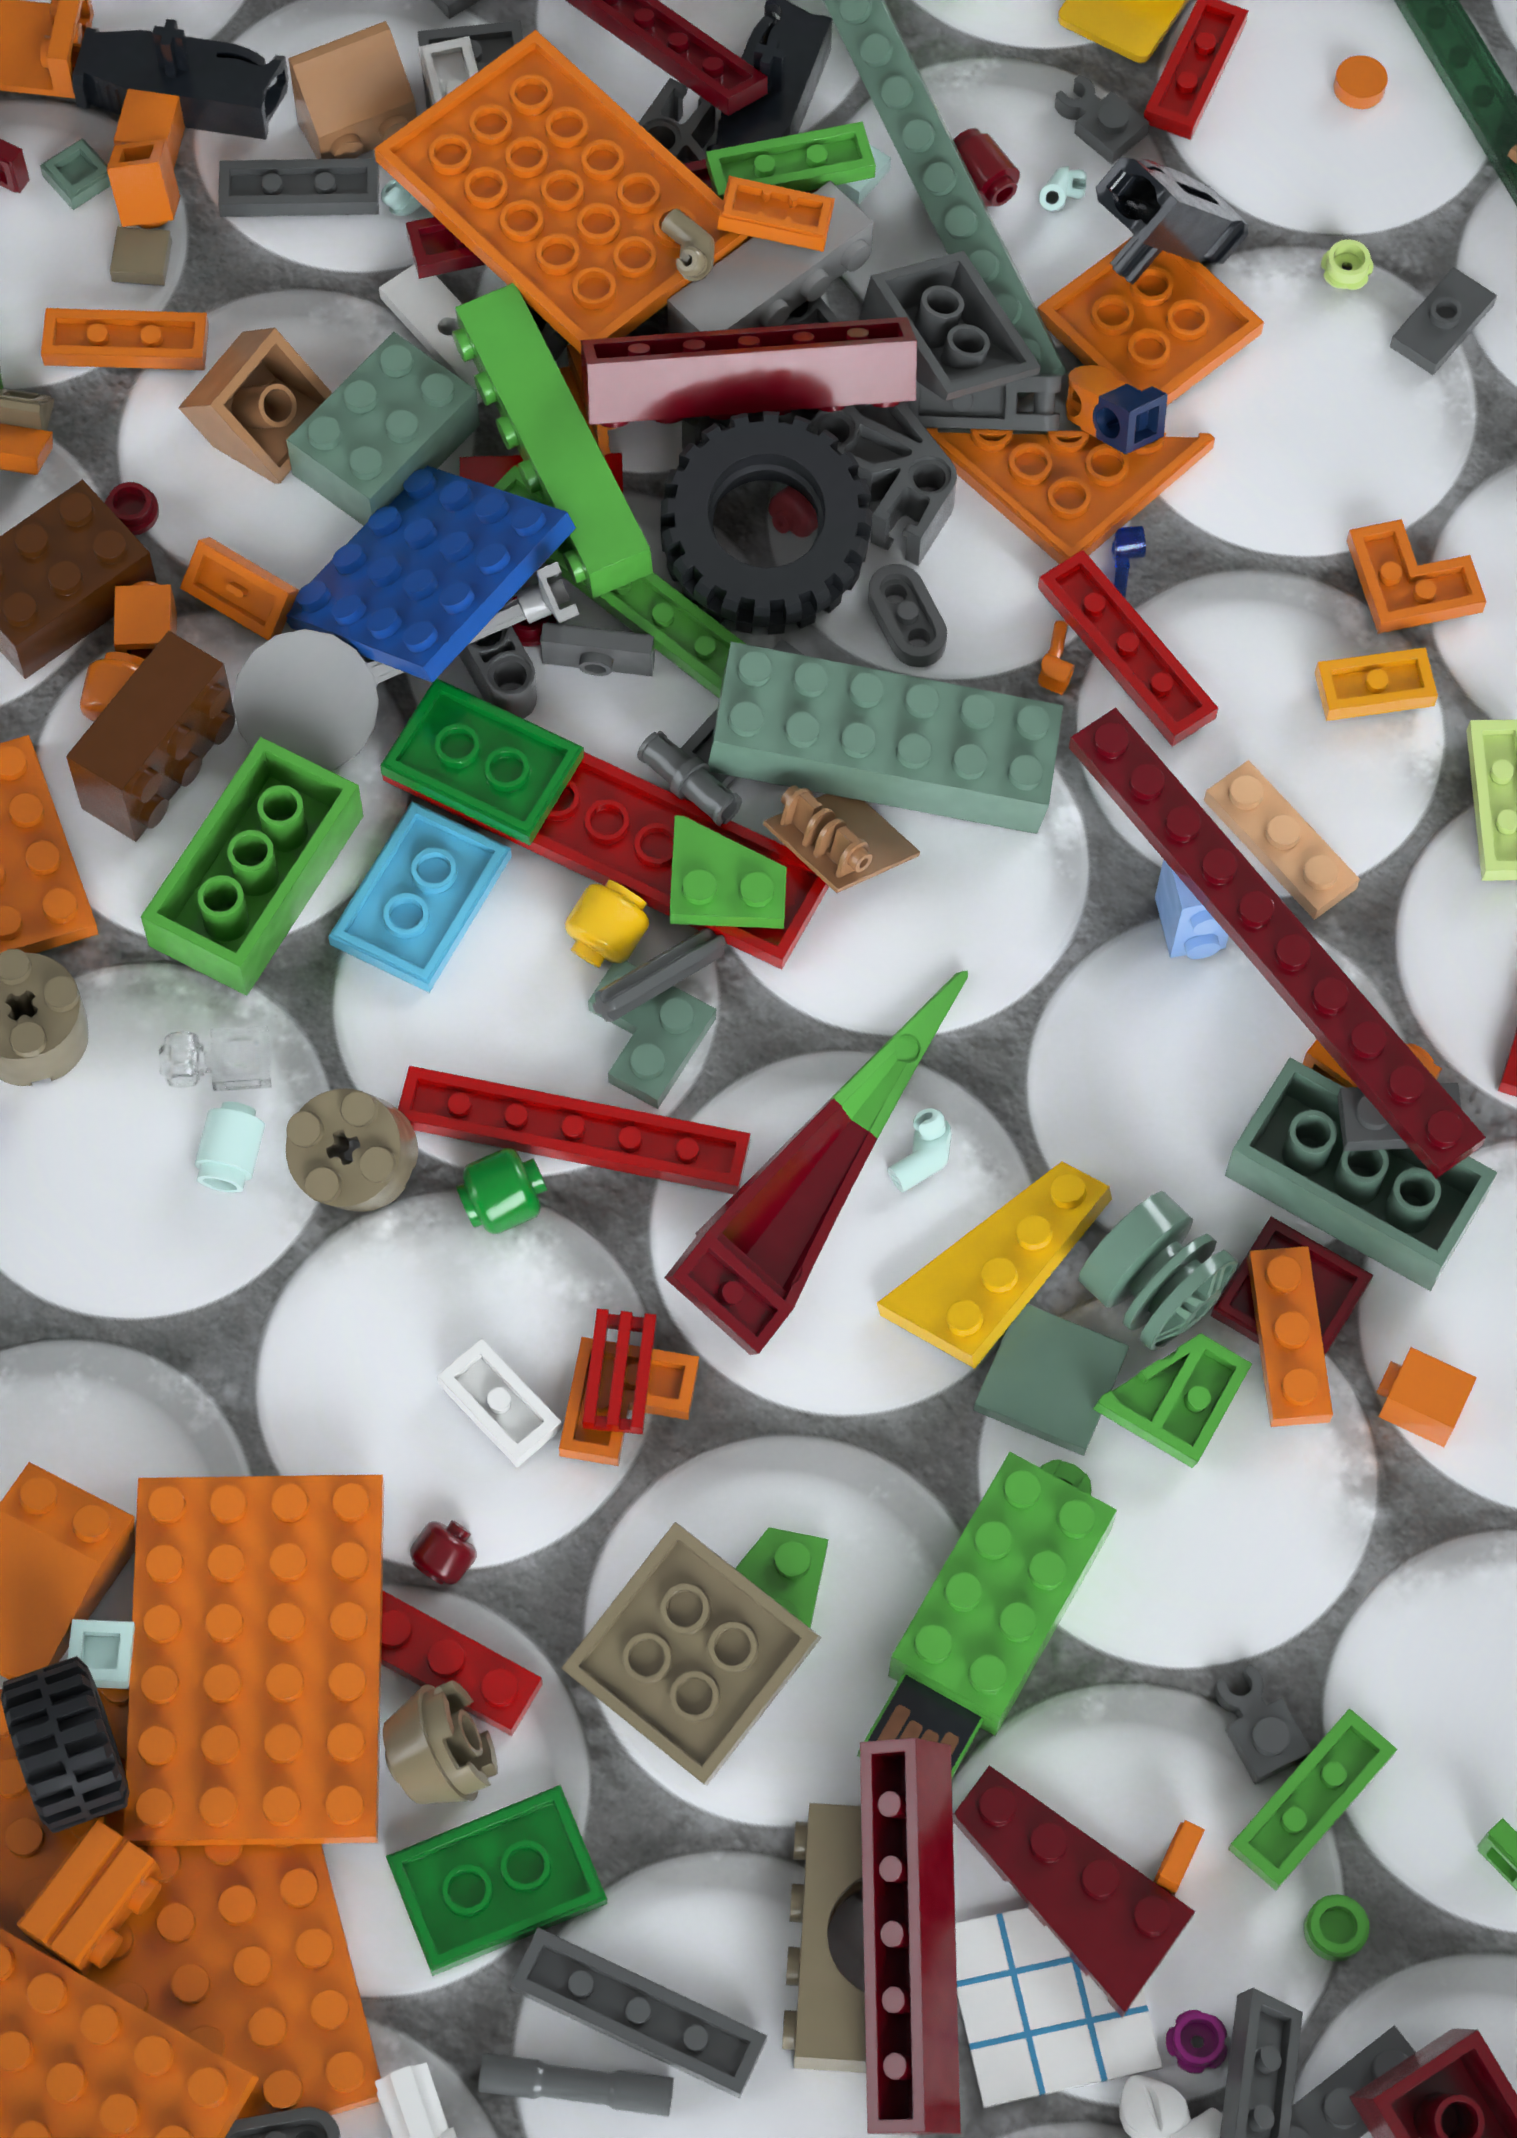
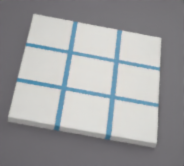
M1028 1907L955 1923L957 1999L983 2108L1163 2068L1143 1989L1122 2018L1107 2001L1108 1997L1089 1975L1086 1976L1069 1956L1068 1950L1047 1926L1044 1927Z

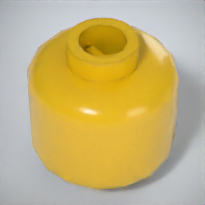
M610 879L605 886L600 884L589 885L565 921L566 932L575 940L570 950L597 968H600L604 960L611 963L627 961L649 927V918L643 911L647 903L624 886Z

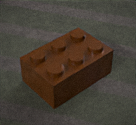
M83 479L0 536V652L24 679L34 674L114 617L115 586H131L140 581L157 583L150 552Z
M171 631L165 634L66 756L83 810L135 842L147 828L152 829L161 822L167 812L169 800L181 785L186 787L196 778L204 756L214 744H222L233 730L236 717L224 663Z

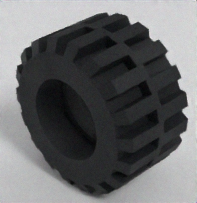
M78 1656L4 1681L1 1701L5 1719L26 1785L43 1824L52 1833H56L126 1808L129 1798L126 1775L105 1709L88 1666Z

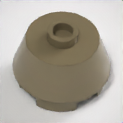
M449 1681L436 1688L429 1684L423 1685L383 1725V1741L387 1767L394 1780L400 1784L409 1798L417 1804L473 1801L477 1798L479 1790L491 1785L487 1778L498 1774L497 1758L490 1733L487 1730L479 1734L473 1719L463 1708L474 1701L467 1691L455 1681Z

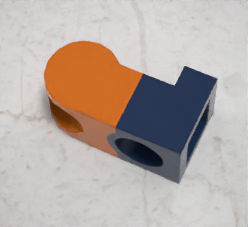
M1084 365L1074 368L1068 375V398L1065 414L1067 419L1081 427V430L1120 452L1128 454L1164 437L1168 394L1153 386L1141 391L1117 379L1114 372L1108 368Z

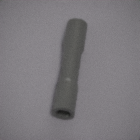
M484 2053L478 2091L530 2099L547 2097L601 2104L615 2110L669 2117L674 2077L628 2071L603 2072L549 2065L536 2059Z

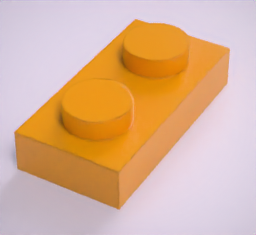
M1426 647L1317 662L1315 677L1326 721L1435 706L1438 697Z

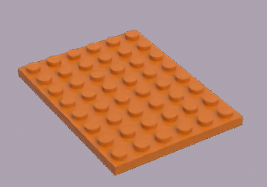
M97 1688L126 1775L129 1689ZM0 1689V1928L67 1966L56 1956L50 1954L24 1935L16 1923L94 1819L56 1833H52L43 1824L36 1811L17 1759L1 1701L2 1689ZM124 1808L95 1818L123 1837ZM322 1844L137 1846L156 1860L162 1873L156 1880L162 1884L160 1892L144 1914L138 1916L132 1912L117 1932L123 1936V1940L110 1962L102 1969L93 1965L85 1977L259 2077L236 2120L303 2107L318 2108L331 2116L379 2102L375 2081L381 2079Z

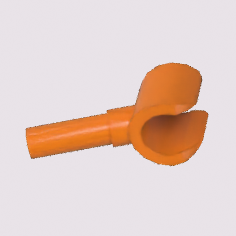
M1059 620L1054 623L1050 649L1042 659L1041 672L1037 683L1045 689L1063 695L1070 683L1075 665L1061 659L1068 624L1065 621Z

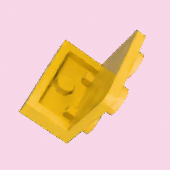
M1066 0L1059 9L1058 23L1062 27L1134 62L1145 63L1150 59L1189 0Z

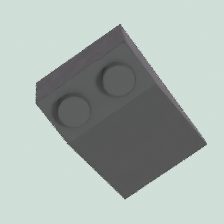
M964 251L875 274L870 277L858 320L908 317L917 339L916 381L943 400L947 401L1039 374L1040 364Z

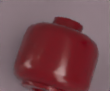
M451 1520L448 1526L437 1521L428 1523L411 1546L410 1556L414 1561L412 1564L427 1577L441 1585L443 1583L448 1585L457 1583L477 1557L475 1547L467 1541L471 1533L453 1520Z

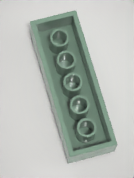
M731 642L709 753V772L788 787L796 785L800 789L808 788L814 792L1037 834L1049 807L1063 705Z

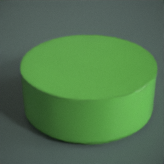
M1340 1894L1328 1895L1319 1899L1308 1912L1304 1922L1305 1939L1312 1951L1325 1960L1335 1962L1345 1961L1354 1957L1366 1943L1370 1929L1368 1916L1363 1907L1354 1899Z

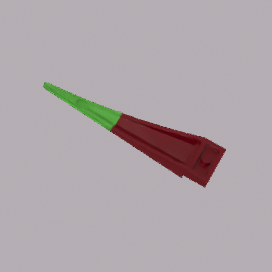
M968 970L956 973L695 1233L697 1235L696 1238L664 1277L749 1355L759 1354L794 1309L855 1181L920 1060L968 978Z

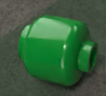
M511 1148L501 1149L466 1165L462 1175L464 1182L456 1185L461 1202L473 1227L477 1228L483 1225L491 1234H500L536 1218L541 1209L538 1194L548 1190L535 1159L532 1158L523 1162L520 1155Z

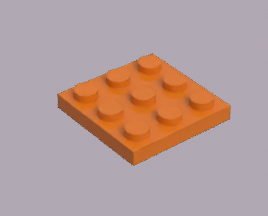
M1128 239L1039 305L1037 310L1047 330L1084 365L1108 368L1114 372L1117 379L1141 391L1153 386L1168 394L1167 405H1169L1260 336L1264 321L1202 263L1163 250L1134 284L1129 283L1123 276L1116 273L1110 264L1130 240Z

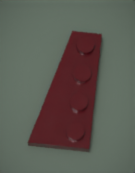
M989 1765L954 1812L953 1822L999 1876L1012 1885L1028 1904L1030 1911L1044 1927L1047 1926L1070 1953L1071 1959L1086 1976L1089 1975L1108 1997L1107 2001L1123 2018L1187 1927L1195 1911Z

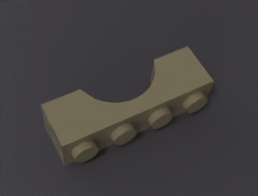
M809 1803L808 1822L795 1821L793 1859L805 1860L804 1884H792L790 1922L802 1923L801 1946H788L786 1985L798 1986L797 2011L784 2010L782 2049L794 2050L793 2068L866 2073L865 1992L855 1987L842 1975L834 1963L828 1944V1928L835 1913L847 1899L863 1890L861 1806Z

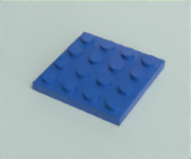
M427 465L424 469L413 472L404 481V490L388 506L376 510L345 546L336 551L332 560L317 576L299 590L292 609L286 615V622L294 630L307 629L333 634L355 648L364 657L433 683L576 527L566 511Z

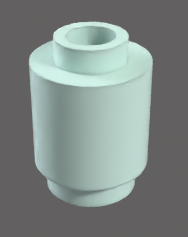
M223 1102L221 1108H214L208 1111L195 1160V1166L199 1169L197 1177L199 1183L215 1190L237 1193L243 1191L245 1181L252 1179L265 1128V1123L255 1117L256 1110L238 1102Z

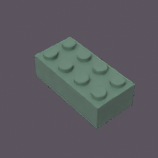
M1290 1057L1234 1146L1225 1176L1431 1291L1484 1202L1498 1172L1468 1156L1436 1179L1410 1148L1344 1151L1337 1098L1340 1088L1344 1087Z

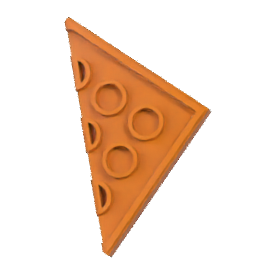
M926 428L952 461L957 475L1058 564H1061L1081 550H1084L1088 556L1211 451L1215 442V437L1210 433H1199L1198 437H1165L1166 432H1164V437L1128 454H1124L1085 431L1058 430L1047 431L1046 434H1013V430L970 429V433L938 432V428Z

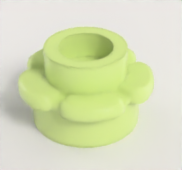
M1350 239L1335 243L1323 255L1321 267L1325 270V280L1335 288L1359 289L1367 284V276L1371 275L1374 269L1370 252L1366 246ZM1342 267H1349L1351 270H1344Z

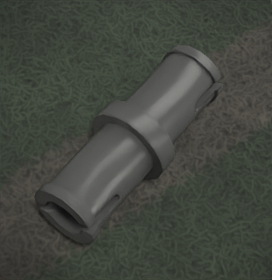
M658 731V733L653 732L641 744L637 753L638 759L646 763L669 782L670 791L680 800L688 798L711 817L712 821L718 826L727 824L738 813L742 805V798L709 773V765L700 757L691 758L669 740L662 731Z

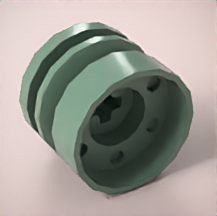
M1163 1191L1151 1195L1136 1206L1108 1233L1088 1257L1078 1278V1281L1107 1308H1112L1133 1296L1134 1300L1124 1315L1123 1324L1132 1331L1145 1325L1139 1340L1152 1351L1164 1347L1178 1335L1193 1327L1216 1303L1238 1265V1261L1225 1250L1211 1256L1217 1241L1209 1234H1204L1194 1239L1186 1246L1181 1245L1188 1235L1194 1219Z

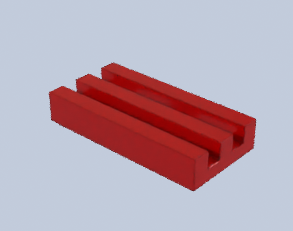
M597 1308L582 1421L583 1429L643 1435L657 1323L656 1314L645 1313L644 1317L633 1316V1312L621 1311L620 1315L609 1314L608 1309ZM608 1329L618 1330L608 1416H597ZM631 1331L642 1332L632 1419L620 1418Z

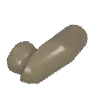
M674 209L669 212L661 224V230L681 246L679 258H676L677 270L688 281L704 279L712 271L714 264V238L681 210Z

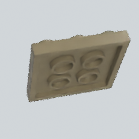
M674 1522L561 1669L701 1783L708 1785L822 1637L680 1524Z

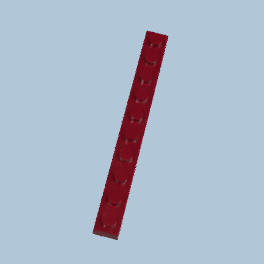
M1116 707L1070 737L1069 749L1436 1179L1482 1147L1486 1139L1484 1134Z

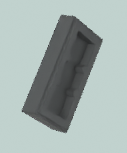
M1453 267L1392 336L1390 347L1434 375L1494 306L1497 295Z
M549 622L543 623L540 640L543 664L576 667L582 672L594 676H606L611 674V672L653 676L655 649L654 636H651V634Z

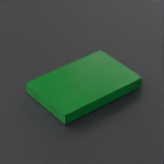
M437 678L427 690L380 767L383 776L527 845H531L584 758V747Z
M561 1785L386 1856L432 1976L535 1934L537 1928L548 1929L608 1904L607 1897Z

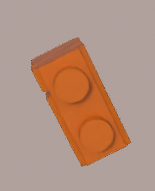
M94 1819L16 1924L29 1939L85 1977L93 1965L102 1969L116 1954L123 1940V1936L117 1932L131 1913L134 1912L141 1916L152 1905L162 1886L156 1880L162 1871L156 1860L130 1841L125 1840L120 1834L98 1819Z

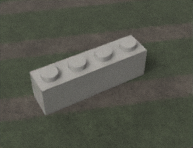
M829 181L813 193L835 198L824 252L756 237L751 238L714 265L712 271L704 279L692 281L667 300L668 331L672 334L781 326L793 310L807 300L810 302L817 300L826 292L831 282L846 271L853 272L859 269L868 260L872 252L873 221L839 188Z

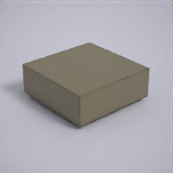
M117 227L110 266L112 282L165 286L172 245L170 231Z

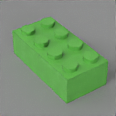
M260 737L141 915L149 947L247 996L364 817L359 785Z

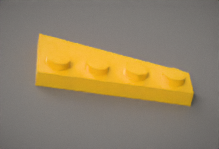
M1061 1161L878 1301L877 1306L880 1316L975 1369L1112 1200L1110 1186Z

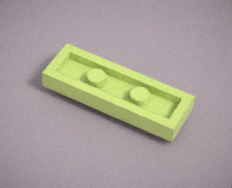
M1470 720L1466 733L1482 881L1517 880V720Z

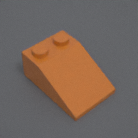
M31 1462L26 1465L0 1502V1675L9 1680L60 1661L69 1648L72 1619H89L135 1552V1519L133 1515Z

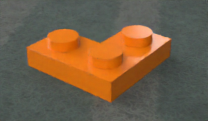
M1402 519L1349 530L1346 542L1378 634L1483 612L1487 601L1470 555L1417 565Z
M581 1337L559 1445V1456L619 1466L625 1433L583 1429L582 1421L593 1338ZM606 1341L597 1416H608L616 1342ZM629 1345L620 1418L628 1419L629 1411H633L640 1346ZM653 1349L646 1413L689 1420L699 1368V1356Z

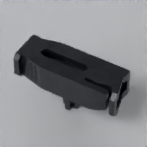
M787 0L766 1L764 17L752 31L741 58L768 77V94L729 116L721 111V118L718 120L716 144L707 146L705 153L707 151L799 133L831 51V17L811 14ZM775 13L780 16L779 20L775 17Z
M166 19L164 27L154 26L153 31L100 32L99 28L87 27L74 68L72 86L76 104L79 108L88 109L93 105L121 115L127 89L176 95L180 97L185 128L266 140L269 132V121L287 93L289 78L285 56L275 55L266 64L265 58L249 48L227 42L187 37L184 30L178 29L176 20ZM277 77L276 83L271 88H269L273 79Z
M1120 157L1096 186L1098 202L1134 234L1110 262L1114 271L1131 284L1138 280L1162 250L1195 262L1207 261L1209 264L1217 265L1223 264L1248 236V224L1210 186L1203 185L1182 172L1148 159L1136 160ZM1125 172L1126 174L1123 176V178H1122V179L1117 183V185L1111 190L1110 188L1113 186V184H1114V183L1119 179V177Z

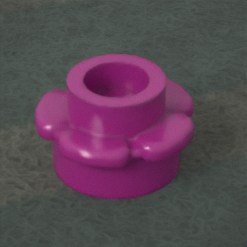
M1188 2010L1181 2013L1175 2020L1176 2025L1169 2028L1166 2034L1165 2043L1168 2053L1171 2056H1175L1177 2058V2065L1188 2073L1201 2074L1208 2067L1216 2069L1224 2062L1228 2053V2047L1225 2044L1227 2030L1224 2024L1216 2016L1202 2013L1199 2010ZM1195 2036L1202 2038L1203 2046L1200 2048L1194 2047L1191 2039Z

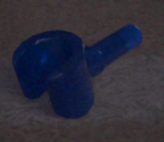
M1142 526L1119 528L1115 533V539L1112 543L1111 551L1116 568L1114 586L1125 599L1130 568L1129 559L1144 558L1146 554L1145 533Z

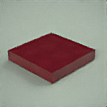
M1271 1216L1249 1252L1253 1250L1309 1246L1324 1356H1326L1369 1286L1373 1274ZM1248 1252L1214 1306L1211 1317L1259 1344L1247 1263Z

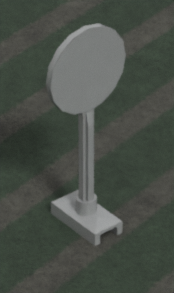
M558 562L536 570L539 583L517 592V599L506 603L470 643L526 619L530 624L553 614L560 624L580 615L576 604L559 610L558 605L570 600L562 579L552 584L547 582V580L562 574ZM302 629L275 635L252 651L237 675L232 704L238 730L251 750L258 739L263 737L329 771L336 770L360 753L375 729L379 707L377 685L404 672L375 660L365 662L355 648L333 634Z

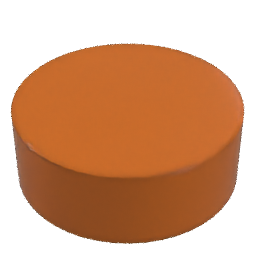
M1362 55L1349 57L1337 68L1334 80L1335 95L1343 104L1351 108H1371L1377 105L1384 97L1388 81L1387 71L1374 58Z

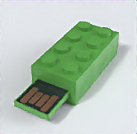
M1012 1452L1008 1453L891 1656L888 1676L898 1683L864 1742L920 1738L951 1745V1772L953 1777L980 1728L996 1736L1111 1532L1117 1510L1091 1496V1481L1087 1473L1074 1464L1062 1461V1459L1052 1460L1039 1468Z

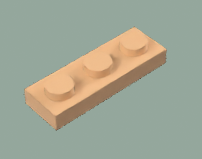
M1249 760L1206 790L1204 802L1314 920L1357 889L1359 877Z

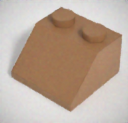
M386 21L288 58L297 122L317 159L358 158L361 154L374 150L375 147L417 117L415 99L391 30Z
M276 328L243 331L178 408L214 448L276 484L281 483L291 471L286 439L332 392Z

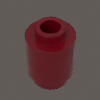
M976 128L965 130L953 139L986 207H998L1008 202L1017 191L1020 171L989 134L981 133Z

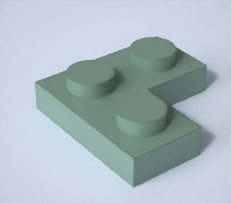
M628 961L622 963L613 962L588 1000L589 1011L596 1014L592 1005L596 1002L594 995L598 990L636 969L637 966ZM672 986L611 1022L633 1035L608 1072V1083L659 1109L716 1020V1008Z

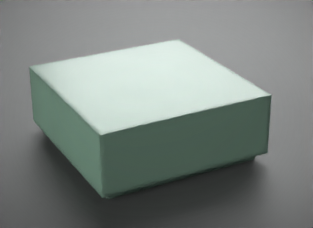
M83 138L40 165L42 176L73 210L111 186L107 172L108 165Z

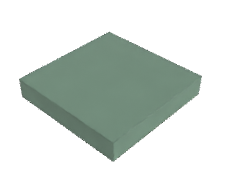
M1027 1304L1007 1328L975 1401L973 1411L1084 1456L1102 1415L1093 1410V1407L1102 1395L1110 1390L1112 1391L1127 1356L1129 1345Z

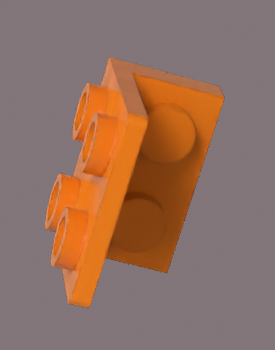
M0 0V91L75 99L72 86L73 72L87 27L92 26L94 11L91 0H51V3Z

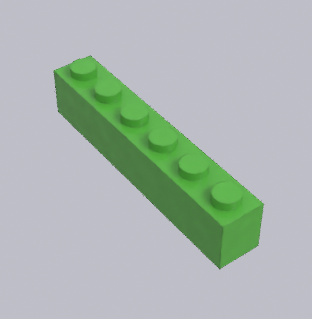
M512 283L455 307L459 329L452 331L453 340L462 360L467 362L473 359L479 371L478 374L474 375V381L486 406L495 403L501 415L500 418L496 419V425L508 450L517 447L523 459L522 462L518 463V468L530 494L539 491L545 505L568 512L576 527L565 539L564 543L568 551L563 553L566 567L574 583L577 584L584 581L592 599L652 574L650 546L519 289Z

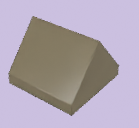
M1 389L0 423L47 431L54 406V398H51L50 395Z

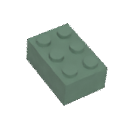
M393 332L286 439L292 475L364 526L376 510L388 506L404 490L403 483L413 472L424 469L427 465L438 469L480 425L477 390L403 337Z

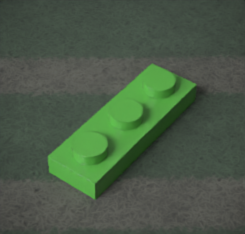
M863 121L706 152V167L712 188L722 200L729 176L803 192L819 189L829 181L834 185L875 178L876 164Z
M1349 1708L1235 1838L1228 1850L1277 1891L1394 1756L1397 1748Z

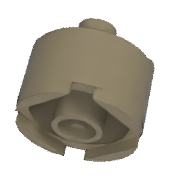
M8 949L0 954V1080L16 1086H33L32 1082L48 1078L53 1081L63 1077L77 1065L88 1044L87 1015L77 984L68 970L57 961L41 954L25 953L19 949Z
M345 1088L321 1093L308 1101L299 1112L290 1118L287 1124L286 1160L290 1173L303 1192L320 1203L356 1212L380 1209L401 1195L406 1188L405 1184L413 1168L415 1169L418 1143L408 1118L389 1102L363 1091ZM351 1140L360 1143V1148L352 1152L353 1162L345 1159V1151L349 1149V1142Z

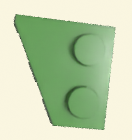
M1200 1333L1179 1346L1173 1353L1141 1370L1135 1377L1121 1386L1102 1395L1096 1402L1093 1410L1193 1468L1199 1462L1252 1363Z

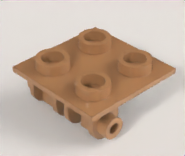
M796 785L789 787L781 797V803L785 805L783 812L763 822V825L836 893L920 855V851L865 801L824 794L815 798L808 788L800 789Z

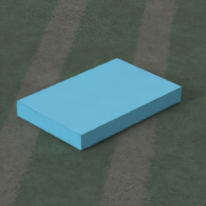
M412 801L329 934L330 945L430 993L511 859V848Z

